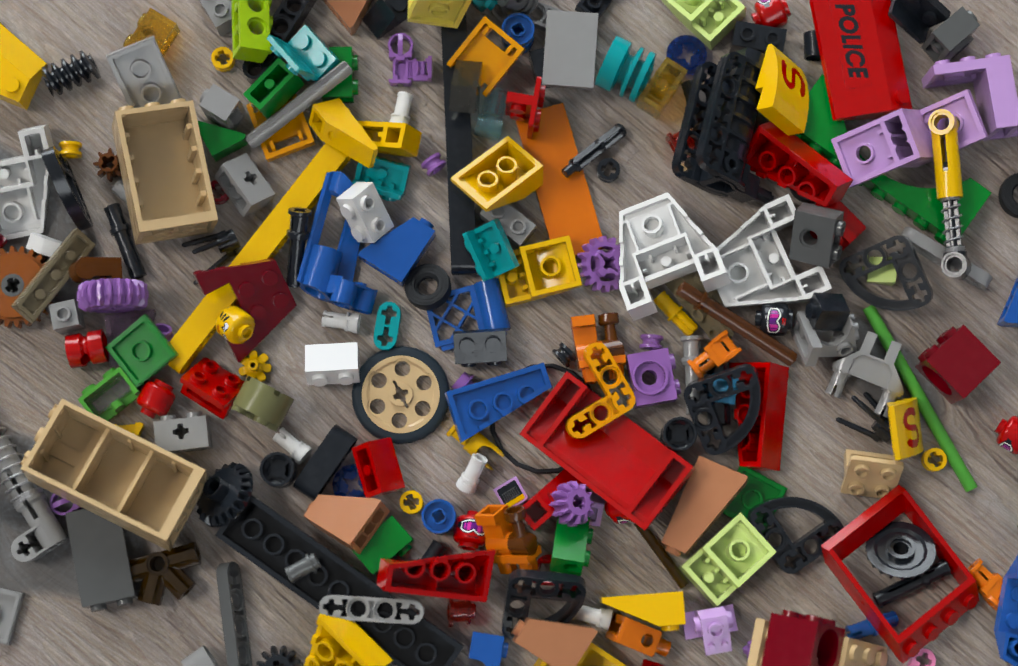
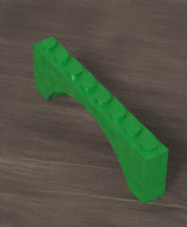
M822 74L809 91V110L805 131L795 135L842 170L831 139L847 133L844 120L833 121L825 78ZM859 153L860 158H861L863 161H866V160L861 156V154ZM885 175L859 184V186L864 185L870 189V193L880 201L885 200L891 204V208L899 215H906L911 218L917 228L931 232L935 235L934 239L944 245L946 236L943 234L945 230V225L942 223L944 214L941 213L943 204L937 200L936 188L909 186ZM972 178L962 182L963 198L958 200L959 204H961L959 206V213L962 214L960 216V224L963 225L961 227V235L992 193Z

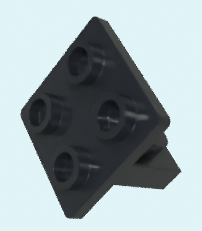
M892 0L888 16L919 44H922L926 40L929 28L946 21L950 17L951 11L939 0Z

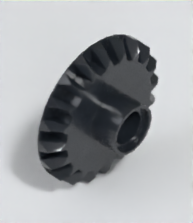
M234 462L230 465L224 464L221 469H216L215 474L209 476V479L205 482L203 493L197 502L199 519L208 526L221 527L239 516L252 494L253 476L251 471L241 463L236 464Z
M890 522L867 540L865 546L867 560L871 562L872 568H877L880 575L885 573L889 575L890 579L899 577L901 581L908 577L913 580L917 575L923 576L925 571H930L936 557L935 544L929 534L920 527L907 522Z

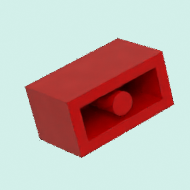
M391 437L368 441L351 448L365 498L381 496L405 488Z

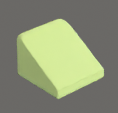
M869 257V261L874 265H878L883 257ZM893 263L868 273L866 282L888 286L894 285L897 272Z

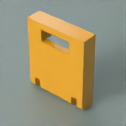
M484 16L446 65L452 68L459 61L460 64L454 71L477 91L486 83L488 86L482 95L488 97L526 49L489 18ZM492 29L511 44L505 52L487 38Z
M295 94V95L292 97V99L289 100L285 105H287V104H288L289 102H291L294 98H296L297 95ZM250 103L246 105L254 129H256L267 119L260 111L254 113V108ZM302 112L265 140L261 147L267 162H271L316 144ZM299 136L300 142L279 150L276 149V143Z

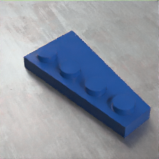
M543 362L445 392L444 394L460 443L547 391L552 385Z

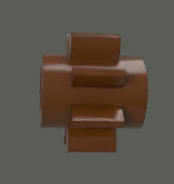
M109 148L108 153L104 154L99 152L100 158L98 162L93 163L96 168L101 169L97 175L100 178L107 175V179L110 182L113 181V177L119 176L122 178L118 156L114 155L113 150ZM111 162L115 166L112 169H110L107 166V163Z

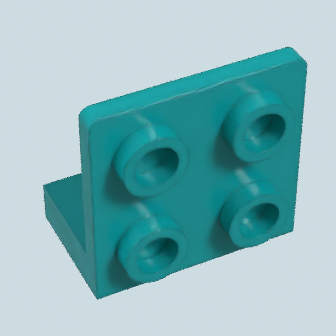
M304 25L288 43L270 34L266 38L272 44L270 47L272 52L279 58L283 57L288 62L286 64L288 70L296 76L300 74L307 81L310 79L318 81L340 62L337 56L307 25Z

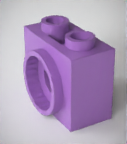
M668 348L626 355L630 387L636 398L634 409L675 402L678 399L677 395L681 394L678 379H674L672 369H676L674 354H669ZM643 373H652L655 376V383L653 385H646L642 381Z

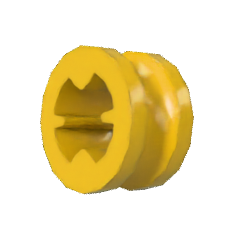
M218 47L212 52L211 61L218 71L228 72L234 67L235 59H233V52L229 48ZM222 54L230 58L229 61L226 60L227 64L221 65L220 61H217V58L221 59L220 55Z
M59 142V147L61 148L59 152L65 158L76 159L82 157V153L79 151L82 148L81 142Z
M939 448L928 449L921 457L922 466L930 472L943 469L947 463L945 452ZM930 453L940 457L937 467L933 463L929 464L928 458L931 457Z
M408 490L400 497V507L405 513L416 514L423 507V498L418 492ZM413 495L414 499H419V504H415L416 509L410 510L409 506L404 505V500H408L407 496Z

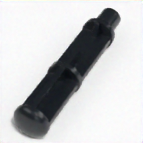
M619 123L615 124L614 127L600 138L596 139L574 158H571L569 164L561 170L563 175L568 178L574 172H580L594 159L606 152L607 149L627 135L625 127Z

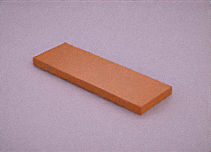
M564 103L538 109L542 111L538 133L533 132L532 139L527 138L529 119L525 118L524 121L515 120L523 149L544 166L543 185L536 189L535 192L549 240L569 235L574 255L577 257L578 253L585 252L581 247L582 245L589 243L590 239H598V237L602 236L583 169L580 172H574L568 178L561 171L569 164L571 158L578 155Z

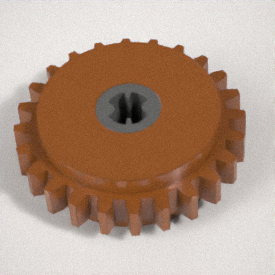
M10 246L8 253L3 248L0 249V326L3 322L5 327L10 329L13 323L18 329L22 328V322L29 327L32 326V323H29L11 305L45 264L43 263L45 257L41 254L36 257L37 252H34L33 249L28 254L27 249L23 246L20 247L19 252H17L14 246ZM15 283H18L17 288L19 290L17 292L13 291ZM45 308L44 311L42 312V313H44V314H46V315L49 314V312H48V310H47L46 308ZM40 316L36 319L38 322L41 321Z

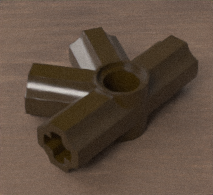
M196 542L174 547L171 551L153 552L149 555L129 560L133 583L142 581L137 600L161 606L165 588L178 600L186 596L196 583L182 569L202 564L200 550ZM161 556L165 561V566L163 570L158 571L154 563Z

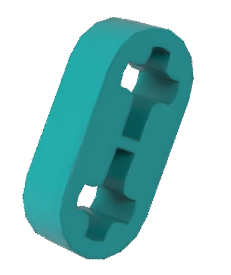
M393 302L383 303L377 311L373 339L376 347L383 351L395 347L398 340L401 311L399 306ZM388 308H392L393 312L397 313L396 317H391L390 325L386 324V316L382 315L383 312L388 311ZM385 329H389V338L393 340L392 342H387L386 346H382V342L378 338L384 336Z

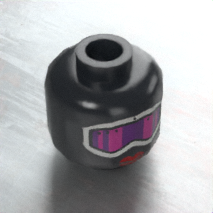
M786 303L762 304L761 311L756 310L755 326H760V330L769 336H784L788 330H792L793 310H789Z

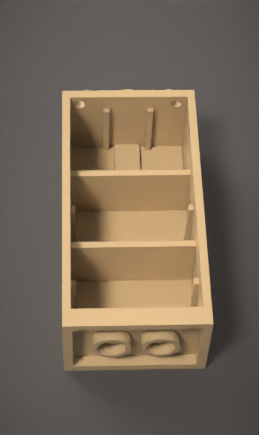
M61 399L58 405L54 404L53 409L48 414L49 421L45 428L41 427L38 430L34 439L36 442L31 451L28 450L24 454V458L20 463L22 465L21 470L28 481L171 551L203 493V486L208 480L206 470L64 399Z

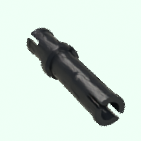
M119 203L108 205L104 208V211L111 226L110 233L117 241L130 279L137 280L143 278L147 274L131 237L130 224L126 223Z
M941 559V561L931 566L930 571H925L923 576L917 575L913 580L908 577L902 581H897L886 588L872 593L873 598L881 609L922 587L926 589L931 587V583L951 575V570L947 562Z

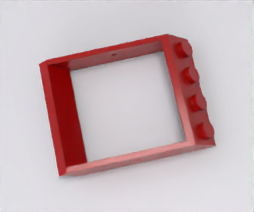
M897 485L821 545L826 565L897 659L903 664L908 659L915 657L925 645L934 641L948 626L954 625L959 617L968 610L973 609L980 601L977 582L908 491L900 485ZM904 512L914 525L923 529L932 538L936 548V555L940 560L944 559L947 562L951 574L959 583V586L898 635L842 560Z

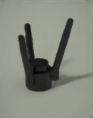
M232 229L182 243V247H188L214 240L194 249L192 253L198 254L216 246L220 253L226 252L223 257L207 270L220 267L229 258L236 256L235 250L241 246ZM195 280L193 284L198 285L197 281Z
M864 392V397L876 409L878 403L868 392ZM853 395L851 399L875 420L871 426L874 431L867 430L840 417H837L836 421L869 436L876 442L882 439L887 443L891 439L889 419L883 416L884 410L878 416L865 403Z

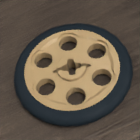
M407 346L393 347L390 350L377 352L360 367V383H353L352 405L356 417L362 426L378 439L391 437L392 442L395 444L413 443L427 437L442 423L449 407L444 394L450 391L449 382L442 367L429 354L417 348ZM406 362L409 364L410 371L406 376L396 374L395 367L398 363ZM376 374L386 376L387 382L384 387L376 388L373 386L372 378ZM427 376L431 379L432 385L428 390H421L417 387V380L420 377ZM394 381L402 391H408V394L405 395L408 408L405 407L400 399H394V396L397 394ZM377 399L385 403V409L380 414H375L370 409L371 403ZM426 402L430 405V412L426 416H419L415 412V407L418 403ZM399 413L404 414L407 418V423L402 428H396L392 424V418Z

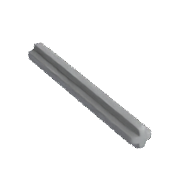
M342 61L245 137L248 144L252 148L258 147L346 79L353 72L349 64Z

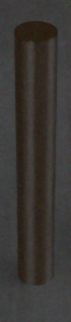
M634 524L679 588L682 589L689 584L648 527L645 531L637 524Z

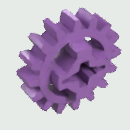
M606 236L590 239L589 243L581 246L585 252L577 254V257L582 259L581 263H577L578 268H582V272L579 273L580 277L585 276V286L593 284L592 291L601 289V292L605 293L610 290L619 289L620 244L615 245L616 238L614 237L608 240ZM598 248H606L608 249V251L604 252L603 250H599ZM601 277H604L605 279H608V278H609L610 280H609V281H603V280H600V278H601Z

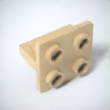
M846 449L844 453V478L840 487L841 493L881 499L898 485L904 469V463L895 460L893 455Z

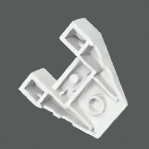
M49 124L18 131L23 155L0 160V225L3 229L0 234L7 240L29 236L30 233L44 232L51 178L43 161L41 151L54 146Z
M668 192L619 211V289L633 321L658 312L650 289L698 271L707 293L731 284L718 249L707 239L700 228L693 223Z
M789 194L765 204L756 214L741 225L736 232L717 247L731 281V284L717 289L724 307L755 306L767 303H804L810 301L814 293H829L832 287L821 266L812 268L799 275L795 274L777 235V231L794 223L796 208Z

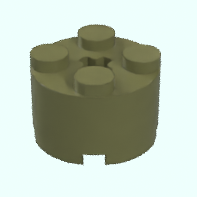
M247 376L231 409L276 432L284 421L294 399L253 377Z

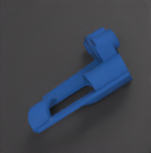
M327 172L297 282L300 283L299 286L304 292L316 299L330 302L341 308L371 315L378 290L366 287L367 284L353 282L360 242H357L352 236L347 220L345 219L337 250L318 245L331 196L339 197L353 185L343 172Z

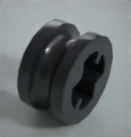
M612 158L602 159L597 166L598 178L605 183L614 182L618 178L620 173L619 163ZM612 165V170L615 169V173L605 176V171H601V168Z
M561 342L559 349H553L552 353L568 368L570 361L575 362L577 358Z

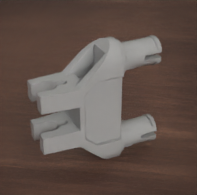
M868 331L859 351L832 363L831 367L834 372L825 393L831 395L835 385H837L834 396L841 398L848 377L853 375L881 387L883 392L874 412L881 415L883 407L886 405L883 416L888 418L887 402H895L898 397L904 394L903 386L894 365L902 344L892 340L884 360L870 355L878 334Z

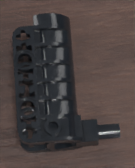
M746 47L739 51L725 54L721 57L718 65L709 61L696 67L672 160V171L678 178L710 194L722 197L730 196L741 203L754 200L765 205L773 201L774 196L772 192L759 186L761 178L750 173L751 166L746 164L758 115V110L756 109L761 93L755 87L765 57L763 53ZM700 90L705 93V103L699 99ZM688 136L694 140L695 145L693 149L687 145ZM681 162H684V166L687 168L686 171H684V167L681 165Z

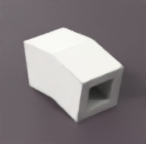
M30 233L26 248L51 257L62 244V241L40 233Z

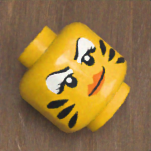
M227 307L217 315L216 330L230 343H244L253 334L255 327L254 318L240 307Z

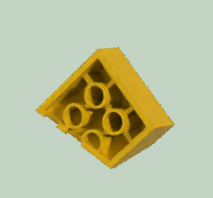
M0 23V99L27 110L43 76L42 67L47 68L48 64Z
M320 614L316 621L318 625L316 633L312 636L310 642L312 644L309 656L306 657L304 666H388L392 659L354 621Z

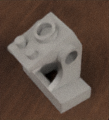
M797 311L792 324V330L790 331L805 366H816L819 357H846L857 351L856 340L860 339L858 333L859 325L858 323L853 324L852 320H855L854 314H849L842 331L813 330L809 319L805 315V311Z

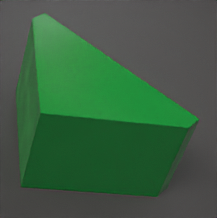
M198 121L200 135L216 162L248 145L245 133Z

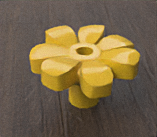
M251 351L249 358L245 357L240 362L244 366L239 368V374L241 376L247 375L255 379L257 378L259 381L264 382L267 379L264 372L270 373L272 370V366L266 364L269 357L265 353L258 357L257 351Z

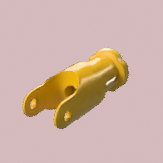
M453 425L446 435L448 437L452 436L460 442L455 425ZM480 432L461 443L463 449L471 456L473 453H479L480 447L487 446L504 457L503 452ZM488 463L485 465L487 469L493 470Z

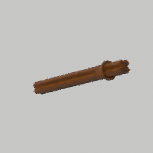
M685 281L677 288L676 295L694 305L693 308L695 310L700 309L787 366H791L796 361V352L710 298L706 291L701 292Z

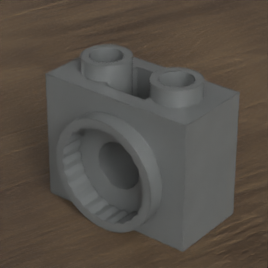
M962 6L931 33L921 48L934 62L945 59L951 61L974 40L971 35L980 24L977 22L976 16Z
M803 203L795 210L789 259L829 268L836 261H839L842 254V246L839 245L840 237L843 236L846 222L843 221L844 212L809 203ZM810 231L815 232L818 239L813 238Z

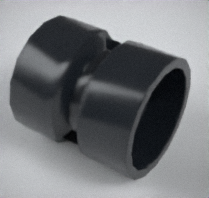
M685 417L672 418L663 426L660 432L661 443L676 454L688 450L694 444L697 437L695 425Z
M273 452L265 456L259 468L262 479L267 484L279 489L292 485L298 474L295 461L280 452Z

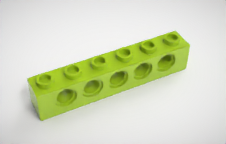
M231 0L233 59L263 63L268 54L272 53L270 49L272 44L266 39L273 25V18L269 16L272 0Z

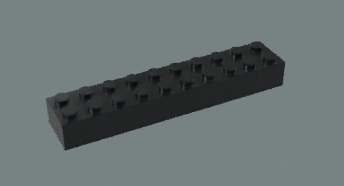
M252 494L239 516L230 523L221 526L215 534L217 538L318 610L320 601L327 595L398 599L391 593L382 590L373 580ZM307 553L309 555L314 553L321 565L317 569L318 572H311L292 583L286 574L285 567L305 558ZM330 599L329 604L324 605V609L329 611V615H333L335 610H343L342 616L347 617L346 605L348 600L343 599L344 605L334 604V599ZM355 601L351 605V612L354 616L361 617L366 612V606L362 601ZM387 602L381 603L378 607L379 616L389 618L393 613V607ZM396 603L398 609L396 620H401L400 614L409 615L410 620H414V617L419 615L412 608L400 609L402 603ZM424 617L416 624L354 621L392 659V663L396 666H451L464 645Z

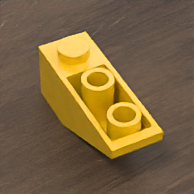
M337 98L313 104L309 125L323 142L365 167L373 168L376 155L378 154L377 145L370 139L363 126L357 122L350 109L344 105L341 99Z

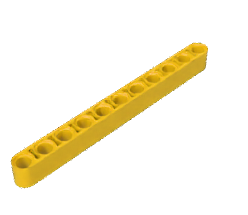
M325 143L229 267L240 265L241 263L274 258L289 239L286 235V231L290 227L288 209L301 207L312 210L319 201L326 173L342 171L351 158ZM229 283L207 294L169 343L179 355L167 365L177 373L182 374L187 370L216 333V318L219 312L227 307L238 305V301Z

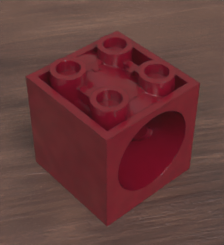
M962 325L957 329L952 326L949 330L942 333L936 339L939 343L937 346L934 344L919 355L918 359L920 362L915 368L950 404L965 399L1001 362L965 325Z
M783 610L782 615L771 613L761 666H839L846 629L837 627L834 620L819 616L804 615L788 610Z

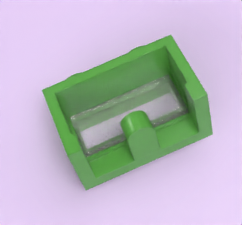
M115 367L111 368L102 376V381L97 385H89L81 392L82 396L78 401L86 411L110 421L137 399L141 390L136 388L121 367L117 369Z

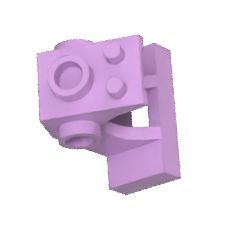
M733 604L685 612L686 624H682L685 640L702 637L706 656L732 651L730 632L738 631Z

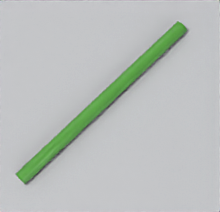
M870 305L863 309V312L875 333L878 334L877 337L887 353L891 341L895 340L877 308ZM899 351L894 363L898 374L911 397H917L919 411L940 448L945 452L947 460L965 492L978 487L902 352Z

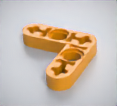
M599 342L591 343L585 348L584 359L606 396L572 415L567 420L565 428L567 433L573 438L588 436L632 409L635 404L636 398L608 348ZM594 347L596 350L601 349L600 359L603 363L609 361L610 365H606L598 371L596 366L601 364L597 359H591L590 355L593 354L592 348ZM608 369L616 373V381L611 385L603 381V373ZM622 383L623 388L618 390L622 395H628L629 399L626 400L627 406L623 404L618 405L619 395L616 391H613L611 394L609 389L616 388ZM599 405L607 409V417L602 421L594 417V409ZM587 412L590 421L595 425L591 427V424L587 423L582 426V433L579 431L573 432L572 428L575 426L573 421L583 422L588 419L584 416Z

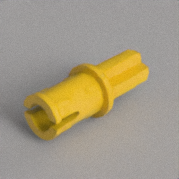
M665 290L654 299V303L668 317L667 321H672L686 336L692 335L698 329V325L682 310L684 307H679Z

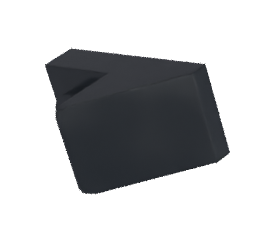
M377 0L364 16L362 21L377 40L408 18V0Z

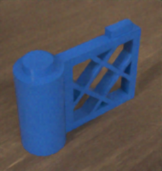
M498 278L480 281L474 285L451 290L449 297H453L451 302L449 300L446 301L449 306L442 317L433 313V310H427L435 347H441L442 352L454 349L453 334L450 339L440 341L438 331L443 322L453 327L455 331H463L461 327L467 317L470 316L477 320L479 330L505 328L508 331L511 329ZM470 292L472 302L467 311L455 305L461 294ZM452 307L465 313L458 326L445 320ZM473 308L475 316L470 313ZM435 317L440 320L437 325H436Z

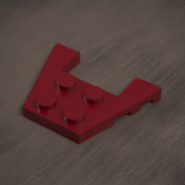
M273 258L241 263L236 266H223L212 270L193 272L204 295L229 283L240 308L254 318V331L247 341L241 344H232L226 340L238 363L297 306L277 262Z

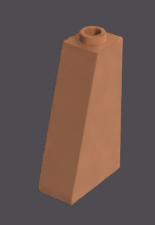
M699 456L694 466L695 471L689 477L661 541L662 545L666 546L665 551L677 557L681 553L687 556L746 486L748 476Z

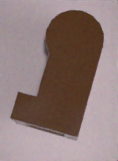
M82 257L71 264L69 276L76 283L98 280L100 278L123 279L121 257Z

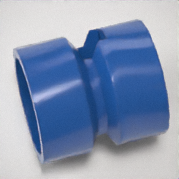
M523 13L510 14L504 19L502 30L526 49L522 54L527 53L532 48L535 29L532 19ZM502 37L503 47L507 49L511 44Z
M435 499L424 506L421 519L423 525L430 532L443 535L454 528L457 515L454 507L448 501Z

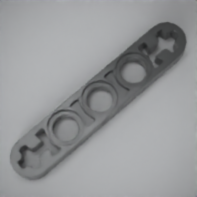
M236 562L221 563L217 567L216 577L227 666H252L241 571Z

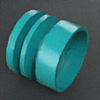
M616 36L601 65L595 85L610 92L616 83L621 84L619 96L622 98L627 89L630 88L632 91L628 100L634 103L637 97L644 92L651 78L657 53L650 51L644 61L641 58L645 48L641 47L633 56L630 54L632 42Z

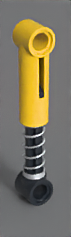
M938 109L930 115L928 125L932 138L937 200L943 204L941 213L944 214L942 223L945 225L943 234L946 236V241L944 242L946 247L943 259L941 260V269L945 275L960 280L969 275L972 265L967 257L965 246L962 245V237L964 236L961 235V227L963 225L960 224V216L962 214L959 213V206L961 204H959L958 200L963 198L957 132L959 123L950 111ZM943 118H949L948 127L944 130H939L937 127L938 122ZM944 138H945V140H946L947 162H946ZM960 259L962 261V268L960 271L953 273L950 269V264L953 260Z

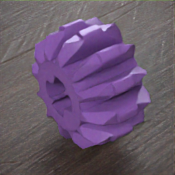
M569 481L558 485L557 491H553L550 494L554 501L549 505L555 509L552 516H559V524H567L570 527L585 524L588 521V517L594 514L590 506L595 504V502L590 501V496L593 492H586V484H578L577 481Z

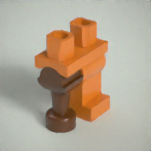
M616 312L598 315L599 325L605 329V340L597 341L594 314L574 316L570 319L578 372H582L586 385L598 383L584 359V350L591 343L599 342L604 344L624 375L626 356L623 343L617 337L615 325L619 323V315ZM593 347V354L590 357L591 359H597L601 364L596 366V369L599 370L606 365H610L609 361L603 363L600 359L602 350H596ZM608 369L609 381H616V373Z
M488 504L474 515L477 526H482L486 538V549L496 550L494 563H497L500 574H510L517 569L516 564H519L520 569H538L536 557L542 553L541 546L537 545L536 535L527 532L522 521L526 518L524 506L515 505L508 508V505Z

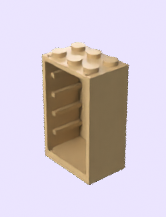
M180 98L172 100L169 104L160 105L159 102H151L139 108H134L131 105L120 107L114 113L112 132L135 245L212 233L217 224L218 216L193 100L186 101V99Z

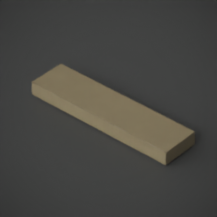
M74 228L11 307L29 323H34L70 278L69 267L71 264L82 257H87L96 244L78 228Z

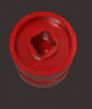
M103 329L88 331L86 336H83L81 333L65 336L66 355L72 369L85 367L90 361L94 365L110 361V353L105 348L108 345V341Z

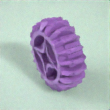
M100 278L98 280L85 281L78 285L77 291L78 308L90 313L116 314L140 311L147 307L149 299L147 284L141 280L129 278Z

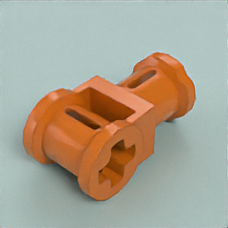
M727 329L711 340L703 348V353L694 360L689 359L687 361L699 379L704 378V374L716 366L718 368L722 364H726L742 351L741 347L737 348L730 339ZM721 342H723V344L727 347L729 352L725 349ZM707 359H709L708 362H706L704 365H702L701 367H699V365H701L703 362H705Z
M979 558L967 569L979 586L978 592L982 595L985 602L997 611L1003 578L998 573L992 574Z

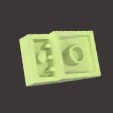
M661 0L677 19L710 50L734 28L737 20L741 21L746 16V7L738 0Z
M740 512L689 557L679 569L713 607H717L765 564L776 551Z

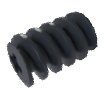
M82 50L79 51L80 59L71 54V63L69 64L62 58L60 59V68L53 62L51 63V72L42 67L44 81L53 97V90L59 95L63 94V86L68 91L73 90L72 82L78 87L82 86V78L88 83L91 82V74L97 79L101 78L97 65L90 53L87 56Z

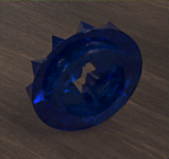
M679 36L672 40L667 48V63H669L673 71L681 75H693L696 67L706 62V47L701 40L694 36ZM683 46L687 53L694 54L690 57L689 64L685 58H679L683 53Z
M356 464L343 466L335 473L332 483L335 496L365 498L364 491H357L356 489H353L352 492L346 495L349 485L346 484L344 478L352 481L357 478L359 473ZM359 477V478H358L359 480H358V483H357V484L360 486V488L363 489L362 484H361V480H360V477Z

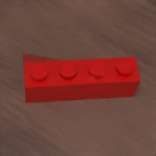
M771 121L759 125L751 140L746 164L751 166V171L756 172L755 175L761 178H769L785 189H793L797 191L798 195L827 207L841 201L853 181L852 178L796 135L788 136Z
M772 362L729 363V369L741 364L754 366L758 371L762 390L761 405L757 419L747 436L737 444L739 466L763 471H780L789 367ZM742 371L739 380L744 379L746 383H749L750 377L753 375ZM750 390L736 394L737 409H734V419L738 421V427L749 409Z
M490 549L410 561L381 558L376 585L386 592L487 603L496 550Z

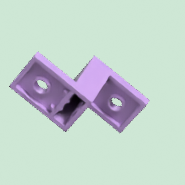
M992 53L981 59H975V56L961 58L958 62L951 63L948 59L939 60L934 63L921 79L923 89L973 82L977 109L988 134V138L983 141L1018 136V98L1010 55L1001 56V53Z
M966 89L921 110L898 109L831 139L843 172L853 179L849 188L899 167L918 168L932 162V138L928 119L938 109H946L959 118L960 127L957 130L959 150L988 138L970 89ZM943 118L938 122L937 127L939 130H944L948 127L949 118ZM944 138V142H945V154L947 155V151H946V140H945V138ZM863 146H867L871 150V156L866 161H863L859 156V151Z

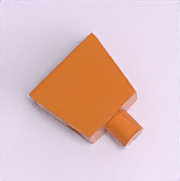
M614 613L609 630H607L605 638L650 657H653L655 653L666 657L671 648V642L661 638V631L617 613Z

